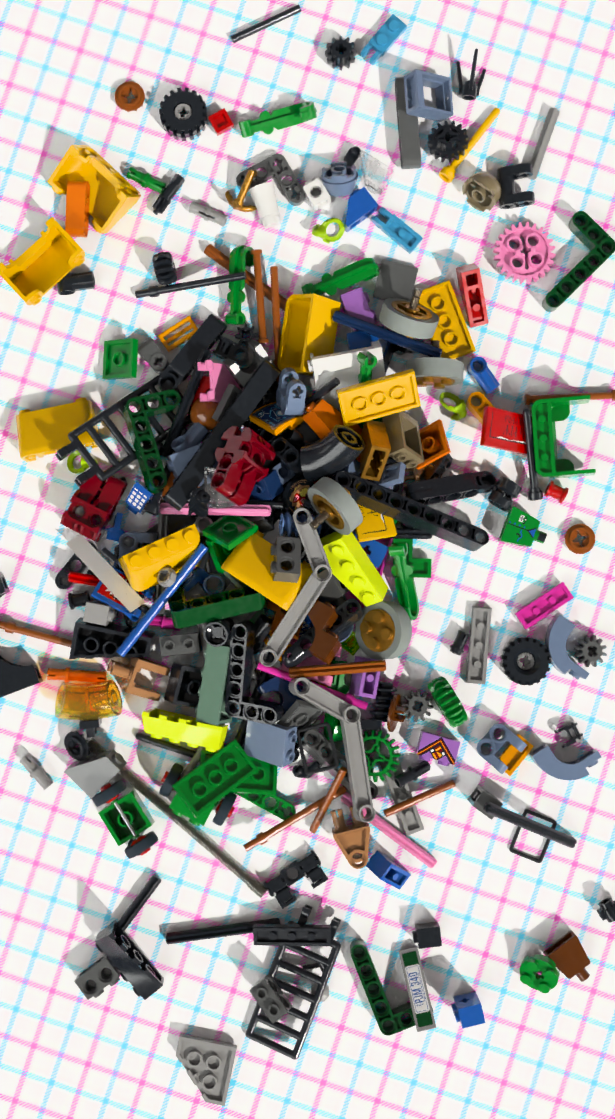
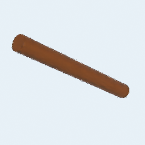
M345 767L339 768L309 828L311 833H316L347 772Z
M453 779L384 809V815L386 817L454 788L456 784Z

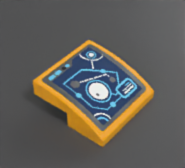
M276 402L258 408L249 416L250 421L275 436L286 428L293 430L304 421L301 418L303 415H282L281 407H278Z

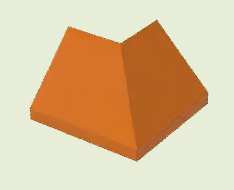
M440 419L419 430L424 462L416 466L418 470L451 452L443 423Z

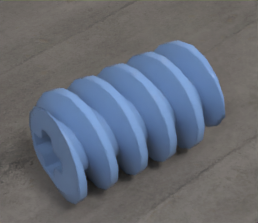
M286 512L284 516L281 514L279 521L280 536H283L284 531H287L288 537L294 532L295 537L298 538L299 533L293 520V514L292 516L289 512ZM300 514L299 517L297 515V520L301 523L307 520L306 515ZM319 525L316 528L319 536L321 533V525Z

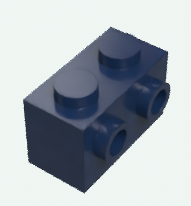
M270 469L267 476L255 483L249 499L273 500L284 491L276 469Z

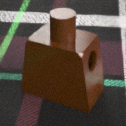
M572 930L543 951L544 955L552 959L556 964L555 967L568 979L576 975L581 982H584L590 977L585 967L591 962L578 937Z

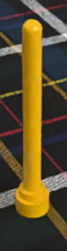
M499 108L492 110L469 142H467L468 149H464L465 155L459 154V160L454 159L450 165L441 169L439 177L443 181L451 183L455 177L457 167L500 114Z

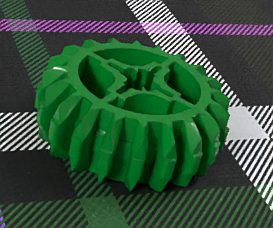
M442 676L433 679L428 684V689L441 713L451 727L455 728L462 725L468 720V716L451 685Z
M371 730V736L368 731H364V743L371 739H376L372 749H365V756L368 760L369 780L373 776V781L377 782L379 776L381 781H384V774L388 777L392 776L389 770L397 771L393 764H400V761L395 760V757H400L401 753H395L394 750L400 747L399 745L392 746L396 741L395 739L388 741L389 733L382 737L383 730H379L378 735H376V730ZM381 742L387 746L390 757L381 752ZM376 750L378 752L377 754H379V757L382 758H377L373 762V760L371 759L372 757H370V754L366 753H373ZM379 761L388 763L382 771L373 772L374 767H376Z

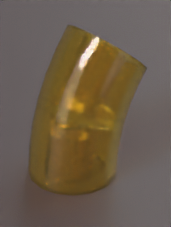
M113 680L97 683L62 682L56 696L55 717L68 720H94L118 716L121 714L123 707L119 688Z

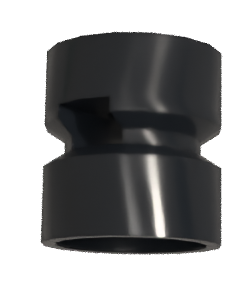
M501 476L496 484L497 489L491 491L487 501L495 507L508 512L514 503L512 499L518 497L522 488L514 481Z
M228 617L208 623L203 632L205 641L214 647L225 644L231 638V629L235 625L233 620Z

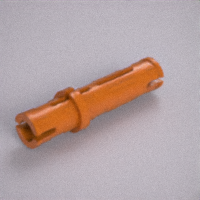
M70 667L65 669L48 668L47 674H49L47 680H64L65 683L70 681L106 683L107 671L73 670Z

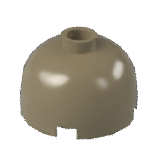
M478 172L465 181L462 186L463 195L466 193L468 197L466 201L474 209L482 212L486 209L490 211L500 199L501 186L492 174Z

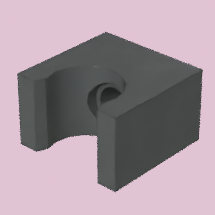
M254 339L248 342V346L253 351V361L248 367L239 368L229 358L223 361L241 389L264 360L276 368L262 345Z

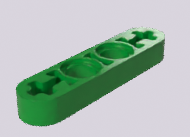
M235 793L283 820L296 814L295 806L278 795H258L256 798H251L248 794ZM273 797L276 800L275 806L267 807L265 799ZM279 801L283 802L281 807L285 809L288 806L291 807L292 814L284 816V811L280 808L279 812H276Z

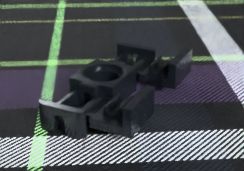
M311 850L312 854L299 862L295 860L280 870L281 874L269 882L264 881L263 884L268 889L269 895L273 897L275 895L274 892L276 893L275 898L282 909L298 899L297 896H292L289 891L291 888L288 886L303 878L305 873L307 874L306 878L311 879L313 889L329 879L322 868L318 867L317 864L321 866V860L314 850ZM289 868H295L298 871L296 878L291 879L288 877L287 871Z

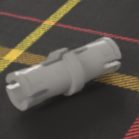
M192 201L189 206L188 212L204 218V221H212L222 227L227 222L228 215L213 210L211 206L206 207L195 201Z
M29 753L19 761L30 773L31 779L34 778L44 791L54 783L43 771L44 768L39 766Z

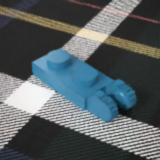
M392 14L362 49L360 56L364 58L372 49L376 52L369 60V63L374 65L405 32L407 25Z
M380 207L378 212L388 221L385 224L376 216H373L371 221L394 242L411 254L423 238L395 214L392 215L388 210Z

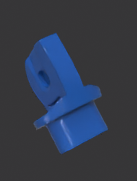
M117 512L113 527L105 529L107 530L106 539L119 542L120 536L126 533L120 529L123 513Z
M196 567L191 571L193 575L182 584L186 592L198 582L203 585L204 580L209 576L205 569Z

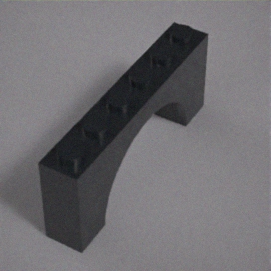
M0 574L1 598L10 592L4 574ZM0 655V698L43 682L37 664L28 666L17 665Z

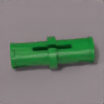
M132 166L129 168L131 172L127 173L128 179L140 183L144 188L148 187L162 194L164 191L162 188L165 189L166 187L165 182L151 177L150 173L145 174Z

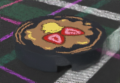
M304 477L294 478L295 480L293 482L290 481L283 491L282 501L285 502V510L290 514H293L298 508H304L301 501L306 499L308 489L314 485L313 482H307ZM299 512L298 516H300V514H305L306 512Z

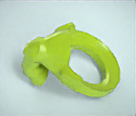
M338 218L327 219L321 225L316 224L312 228V235L320 237L328 244L335 242L344 234V223ZM333 222L338 223L339 230L334 236L327 235V226Z
M451 392L440 394L439 401L441 405L450 412H454L451 420L460 421L466 417L467 410L464 399H460ZM449 398L453 400L456 406H448L443 399Z
M78 450L71 453L67 460L68 470L75 474H80L90 467L81 456V467L79 469L74 468V459L81 455Z

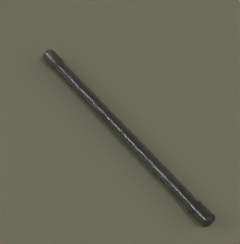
M91 738L88 742L91 746L89 750L94 755L107 751L94 738ZM124 766L118 772L129 784L243 881L258 897L262 898L268 889L262 883L247 873L183 816L179 817L172 813V809L169 808L170 805Z

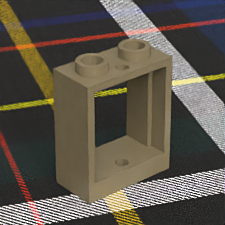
M404 411L382 417L391 446L389 456L397 462L404 463L406 468H414L424 462L418 421Z

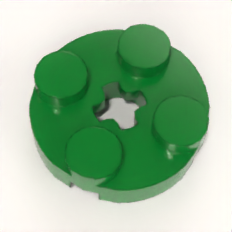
M535 954L534 957L526 956L519 970L520 981L523 984L545 994L555 988L560 972L555 967L556 964L552 959L541 954Z

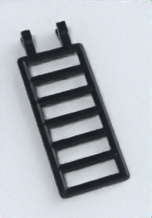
M161 374L68 433L71 443L59 449L55 456L60 462L78 450L90 466V469L78 475L74 480L78 487L95 475L100 481H105L137 459L135 451L109 416L118 411L124 418L123 408L129 399L141 396L147 391L150 394L158 392L155 386L158 385V379ZM177 388L175 391H177V392L179 393V395H180V403H181V400H182V398H183V395H182V393L180 392V390ZM190 409L188 411V416H186L182 428L192 422L190 418ZM174 412L165 413L173 423L175 418ZM154 416L148 417L149 423L158 434L154 438L155 442L160 443L166 440L170 428L164 430ZM103 421L128 456L118 461L93 426ZM135 424L136 429L142 431L138 424ZM86 431L112 464L104 472L78 439V436ZM142 442V447L144 449H149L148 444Z
M305 904L298 923L289 921L287 924H306L313 907ZM334 916L331 920L332 946L330 947L332 949L328 958L302 946H278L268 972L280 989L311 1002L307 1013L291 1007L287 1012L304 1021L300 1032L278 1021L272 1024L267 1016L261 1014L262 1008L257 1003L245 1032L247 1038L293 1060L299 1058L341 948L340 942L334 940L341 919ZM286 948L324 965L325 968L322 976L320 977L283 960L282 957ZM281 967L318 984L315 994L308 993L276 978L278 968ZM258 1021L297 1039L294 1049L291 1050L255 1033L254 1030Z

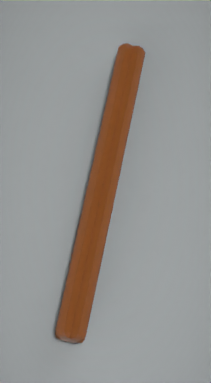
M209 244L205 248L204 254L229 271V257ZM245 269V283L255 290V276ZM263 282L264 297L272 302L271 287ZM279 294L280 309L285 311L287 299Z

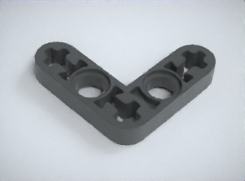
M274 154L239 173L236 177V184L240 190L242 187L241 179H245L249 170L255 169L257 171L263 168L267 171V174L264 177H254L256 181L252 180L249 189L275 177L291 205L300 206L304 202V191L286 158L281 154ZM275 160L281 162L283 170L281 173L279 167L275 165ZM290 176L292 182L286 185L282 182V178ZM293 187L295 193L297 195L300 194L299 200L293 198V192L291 190Z

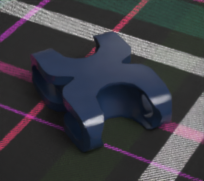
M280 677L271 678L256 688L259 694H266L270 691L276 692L280 697V704L284 708V714L296 700H303L289 691L290 681ZM297 684V690L301 692L302 688Z

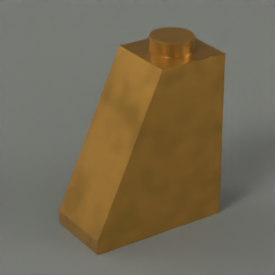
M369 420L364 423L360 435L366 446L360 454V478L380 481L391 446L385 423Z

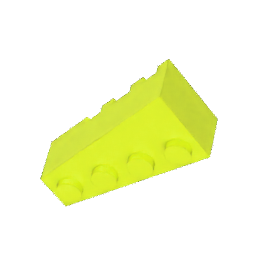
M336 531L321 537L320 540L332 569V574L366 607L383 601L388 586L354 534L351 532L349 535H344Z

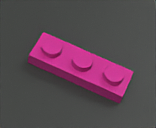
M561 582L514 614L526 630L574 597L564 582Z

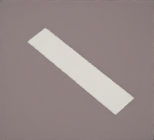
M81 534L66 543L130 613L145 603L136 591Z

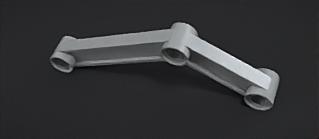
M306 508L296 509L293 513V520L313 573L259 656L260 662L266 667H271L278 661L332 577V569L317 529L314 530L309 525L313 518L310 511ZM302 511L308 515L307 520L303 523L297 520L298 513ZM322 567L329 571L326 579H321L318 576V570ZM266 652L274 654L273 662L265 660L264 654Z
M307 678L292 679L289 682V691L293 695L302 698L340 720L353 804L352 814L358 821L371 822L375 818L376 812L372 803L360 722V710L358 707L352 706L312 683ZM299 681L303 684L301 692L296 687ZM348 710L352 712L350 720L346 716ZM363 808H366L367 814L363 818L361 811Z

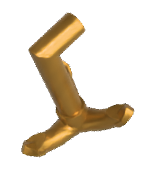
M255 169L247 172L237 198L233 199L229 190L225 192L227 201L234 210L251 212L257 209L253 205H243L252 180L258 174Z

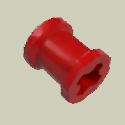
M551 480L545 489L544 496L553 497L558 500V503L562 504L569 488H562Z

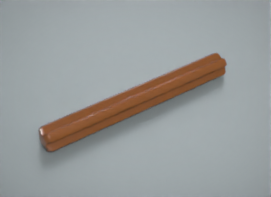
M375 660L290 667L289 677L301 678L379 672L386 670V661Z

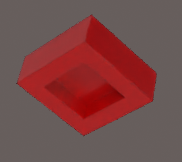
M225 108L208 117L217 136L234 127Z

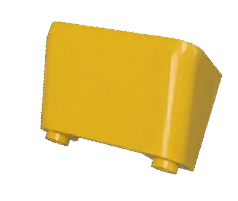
M71 145L47 181L52 186V190L59 195L67 194V183L69 180L88 181L90 185L89 214L93 217V228L101 234L108 233L141 197L140 192L101 155L87 145Z
M53 217L45 222L48 226L47 231L44 232L42 230L40 232L42 237L15 261L10 259L9 265L5 266L2 262L0 263V276L29 306L32 304L34 306L42 300V296L73 268L80 266L85 261L84 250Z
M83 397L75 399L73 403L30 411V409L19 411V414L16 415L20 458L26 462L36 461V456L43 458L44 455L57 453L59 449L70 444L71 441L68 438V433L95 416L93 402ZM96 424V425L93 426V427L95 428V430H96L97 433L99 434L98 426H97V424ZM87 431L78 436L84 447L98 448Z
M257 531L234 548L221 568L288 611L313 573L309 563L303 560L301 563V574L297 583L273 581V573H270L271 561H274V555H271V543L263 539L264 534ZM281 567L284 570H289L287 567Z

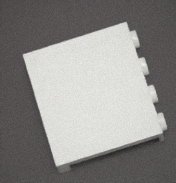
M371 342L370 347L316 357L313 356V353H310L311 360H308L307 364L309 372H313V378L310 379L312 390L317 392L331 380L338 378L340 384L321 399L341 412L336 390L359 384L358 375L361 364L357 360L359 352L367 356V351H369L377 358V364L372 368V380L385 376L383 352L380 342Z

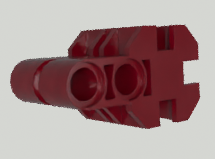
M231 426L221 437L222 440H227L225 447H217L215 451V457L219 463L211 479V487L235 505L243 506L247 503L255 483L267 476L269 472L268 468L263 467L265 461L274 460L276 453L273 446L251 428L244 427L241 432L239 427Z
M95 475L81 485L74 493L68 510H65L62 515L60 524L99 543L106 532L105 528L109 521L111 522L114 517L116 507L128 483L113 475L108 478L107 482L106 480L100 481ZM82 506L84 514L77 517L75 511L78 507ZM96 515H99L101 523L95 526L92 520Z

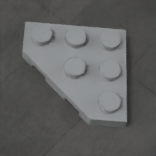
M180 1033L175 1056L186 1069V1073L193 1084L201 1092L204 1101L225 1106L237 1045Z

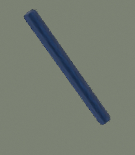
M335 311L332 320L334 322L429 357H441L442 349L407 338L402 334L340 311Z

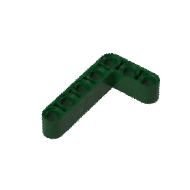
M577 211L570 219L568 227L590 252L545 296L542 301V307L547 312L557 310L615 252V241L584 211ZM575 219L581 220L583 225L576 224ZM589 232L594 233L595 236H596V239L590 238V236H589L588 233H589ZM602 246H607L609 252L603 251ZM588 259L595 260L596 265H591ZM575 272H580L583 278H577ZM562 285L568 286L570 291H569V292L563 291V289H562L561 286H562ZM548 298H553L556 301V305H551L548 302Z
M166 390L131 398L123 408V415L146 488L154 494L161 492L166 486L167 476L148 417L172 412L180 403V395L175 390ZM166 398L172 399L174 404L168 403ZM148 402L154 403L156 408H151ZM129 406H134L137 412H132ZM135 424L141 425L143 431L137 430ZM144 442L148 444L149 449H144L141 446V443ZM147 461H152L155 467H149ZM152 479H157L161 486H155Z
M180 585L168 600L173 626L175 628H185L262 610L267 607V599L251 587L246 586L186 600L183 586Z
M361 939L352 941L350 944L351 958L382 1034L390 1036L416 1026L410 1002L393 1009L391 1008L366 943ZM362 947L364 951L361 954H356L354 949ZM364 965L371 967L368 972L361 971V968ZM370 984L378 985L376 990L368 989ZM378 1002L385 1003V1006L381 1009L375 1007ZM404 1013L410 1014L408 1019L401 1018ZM387 1020L393 1022L389 1027L383 1025Z

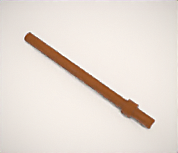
M272 266L270 267L275 358L273 363L281 372L277 365L281 341L278 267Z
M0 621V629H4L7 633L13 634L15 632L71 648L72 640L22 627L16 625L15 622Z
M343 785L338 788L333 800L347 792ZM325 796L266 832H260L255 835L256 838L243 845L245 851L248 852L259 844L262 846L268 842L269 838L319 809Z

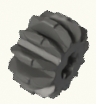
M584 635V641L581 639L577 640L580 646H574V649L579 651L574 654V657H580L578 663L582 664L584 662L585 667H589L590 664L593 667H597V661L599 663L604 662L601 656H607V653L602 652L607 646L601 645L603 640L601 638L596 640V635H591L590 638L588 635ZM588 647H589V648H593V649L591 650V651L593 652L592 655H591V654H588V653H589Z
M417 689L416 695H414V692L409 690L411 697L409 698L407 695H404L403 697L408 701L401 702L402 706H407L405 713L409 712L406 718L410 719L414 715V722L418 721V716L424 721V713L428 716L431 715L427 708H434L433 705L427 704L433 701L431 697L425 699L428 695L426 691L421 695V690ZM415 701L422 703L419 706V710H417L416 708H412V706L415 705Z

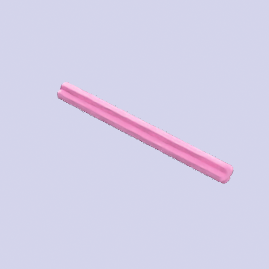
M161 503L159 507L161 508L160 513L188 515L189 503H186L180 511L169 503ZM209 504L208 515H271V506L264 504H244L243 506L235 504Z
M348 792L344 793L341 801L348 807L352 806L351 795ZM363 808L362 811H363V815H364V817H365L366 814H367V811H366V808ZM377 814L369 822L429 868H433L436 865L437 860Z

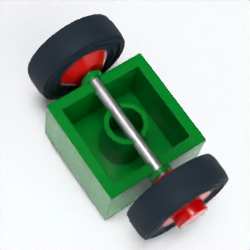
M175 763L169 772H165L161 780L163 784L159 791L160 795L169 797L172 790H174L172 785L181 779V773L184 768L182 765ZM230 792L219 803H215L196 819L177 793L169 808L172 809V813L179 817H182V815L188 817L190 823L196 826L200 824L204 826L213 807H216V814L212 822L222 826L227 817L230 818L235 809L233 804L237 795Z
M121 779L112 785L109 782L101 787V792L96 794L92 800L97 807L111 802V804L101 809L98 814L118 846L133 838L132 843L124 850L126 856L131 859L139 854L141 856L151 850L150 847L159 839L154 831L140 836L139 833L151 827L155 821L135 789L119 799L117 798L127 788Z

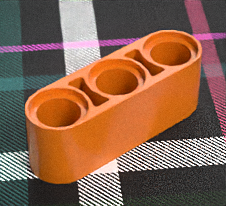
M69 180L67 183L65 231L71 237L87 238L90 204V185L88 181Z

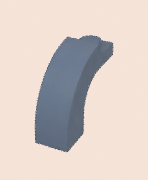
M355 459L341 471H346L360 477V462ZM398 462L385 466L380 481L365 480L393 491L394 485L404 482L406 465Z
M556 614L549 624L545 636V646L547 647L546 650L550 653L549 659H551V664L561 674L566 675L568 670H570L568 674L573 678L586 680L590 673L573 662L566 651V641L576 625L562 615Z
M545 743L529 753L533 762L542 771L554 778L570 781L590 775L586 767L595 766L599 762L598 759L602 757L598 750L591 749L574 761L563 762L555 757L550 747Z

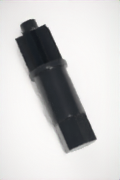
M174 175L153 204V213L155 215H158V213L163 214L171 203V200L185 181L181 175Z

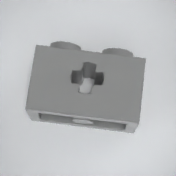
M98 600L88 601L85 605L83 622L106 626L111 624L113 620H116L118 610Z

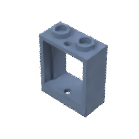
M418 69L404 76L406 114L439 122L454 115L450 77ZM423 86L435 89L436 108L425 106Z

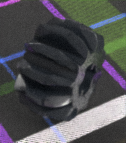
M340 35L339 40L333 37L331 43H327L325 56L328 57L327 63H332L333 69L339 66L340 71H342L343 66L349 69L350 63L354 64L357 50L354 49V42L349 43V37L342 40Z
M168 251L153 255L154 272L159 284L170 285L176 282L177 271L171 253Z

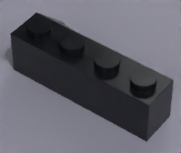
M80 617L75 622L69 659L122 657L116 650L134 628L112 623L104 626L83 622V617ZM145 630L123 658L149 657L153 649L156 632Z
M116 920L97 934L95 939L97 949L108 956L109 963L119 969L123 980L130 982L134 993L138 997L141 996L146 1000L163 986L164 977L128 934L122 930Z

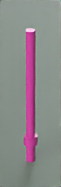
M260 661L256 669L288 681L294 679L289 677V672L273 666L266 667ZM312 682L353 706L364 710L368 706V702L354 698L352 694H344Z

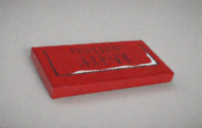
M490 406L484 407L480 445L527 455L523 414Z

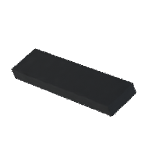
M254 924L253 943L254 945L332 946L331 925Z

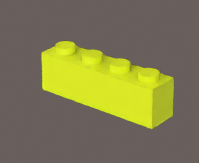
M158 708L142 712L144 731L151 734L152 738L162 739V737L169 738V742L180 743L182 741L186 742L189 747H206L205 750L209 752H217V750L224 747L228 725L198 722L196 717Z

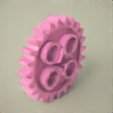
M519 222L517 228L514 224H511L510 230L505 228L504 234L498 236L499 240H496L494 244L497 248L493 250V253L498 255L494 256L493 260L499 261L495 267H502L500 274L507 273L505 279L511 276L513 277L512 283L519 279L520 285H522L524 280H526L527 284H530L532 279L537 282L539 277L544 278V272L548 273L550 271L549 266L554 264V261L551 259L556 256V254L552 253L555 246H550L553 239L546 238L549 232L543 234V227L537 230L536 223L529 227V222H526L525 226H522V223ZM528 239H533L536 245H530ZM509 243H516L518 248H511L509 246ZM531 258H537L539 264H533ZM512 261H518L521 267H515Z

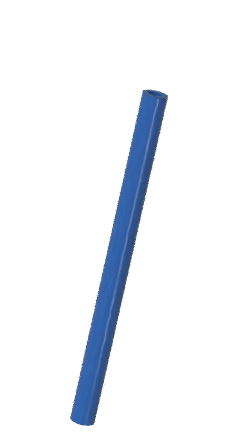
M202 543L197 547L177 573L175 583L164 589L116 650L119 655L124 657L208 551V547Z

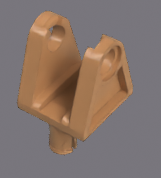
M131 657L127 665L112 659L110 660L107 671H110V674L123 678L120 687L126 693L154 701L160 700L161 694L159 692L136 684L134 681L135 677L141 669L168 676L171 668L143 657Z
M353 805L349 807L353 820L351 824H345L342 808L337 809L339 817H337L335 810L330 811L334 828H332L333 838L348 863L355 869L365 867L368 862L369 823L358 821L353 817ZM356 853L362 854L359 858H353V855Z

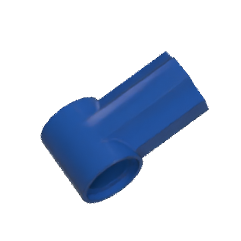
M475 357L467 364L468 373L474 377L486 395L500 386L484 358ZM473 362H478L481 365L480 371L473 369Z

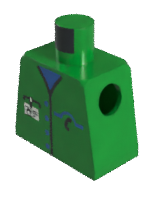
M512 506L508 511L498 542L531 547L533 541L543 544L547 533L538 530L539 520Z

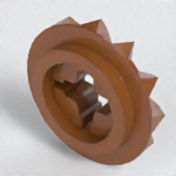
M128 81L118 86L115 91V101L121 110H125L128 113L130 111L137 112L138 108L143 107L145 93L138 83ZM131 91L135 99L133 98L129 103L125 97H128Z
M585 524L571 526L564 535L566 546L569 551L575 554H585L595 545V534ZM577 534L583 537L587 536V538L582 540L581 545L579 542L572 541L577 538Z

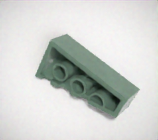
M207 643V647L204 650L205 663L201 670L202 683L198 689L199 703L195 709L196 721L213 725L232 722V717L225 711L230 645L223 644L222 646L214 647Z

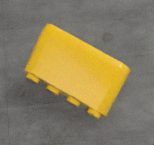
M314 293L293 294L287 299L277 362L278 368L281 371L284 368L291 367L297 374L313 377V372H309L307 361L311 360L310 353H313L314 357L334 353L338 323L334 322L332 317L335 311H340L341 302Z
M195 524L119 558L120 565L132 589L141 592L159 584L157 581L158 572L164 567L172 568L177 574L201 544L200 535Z

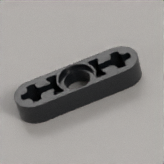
M89 542L98 551L97 546ZM75 553L55 577V584L60 589H69L74 584L69 582L68 585H61L62 580L60 578L66 577L69 574L66 572L67 569L69 572L83 573L87 568ZM75 560H79L82 564L79 571H74L71 567L72 562Z

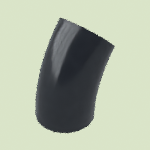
M335 425L323 438L303 445L300 451V461L306 481L313 482L320 480L322 477H330L349 466L366 448L363 438L347 426Z

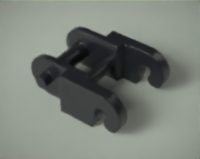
M571 722L569 726L565 724L559 727L558 730H554L555 734L565 730L570 738L566 744L561 745L562 748L576 743V739H581V736H583V733H579L576 727L578 725L577 722ZM573 728L576 736L572 737L569 732V729Z

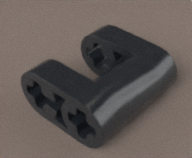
M531 163L500 167L496 170L497 180L501 186L500 209L519 208L535 203L534 192L524 191L515 193L514 180L528 178L533 175Z

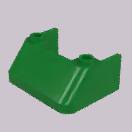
M590 395L540 399L533 403L531 412L536 472L541 477L570 478L595 475L596 469L574 470L572 461L569 459H558L555 422L564 421L568 418L570 405L588 404L590 402Z

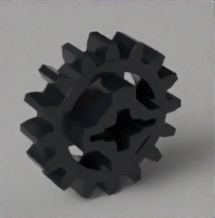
M445 121L443 126L438 123V129L432 128V134H428L427 144L428 148H430V154H434L435 160L441 157L442 163L445 159H448L449 163L452 162V158L459 160V154L464 156V149H468L467 142H469V136L467 135V130L462 129V124L455 126V121H452L451 124Z

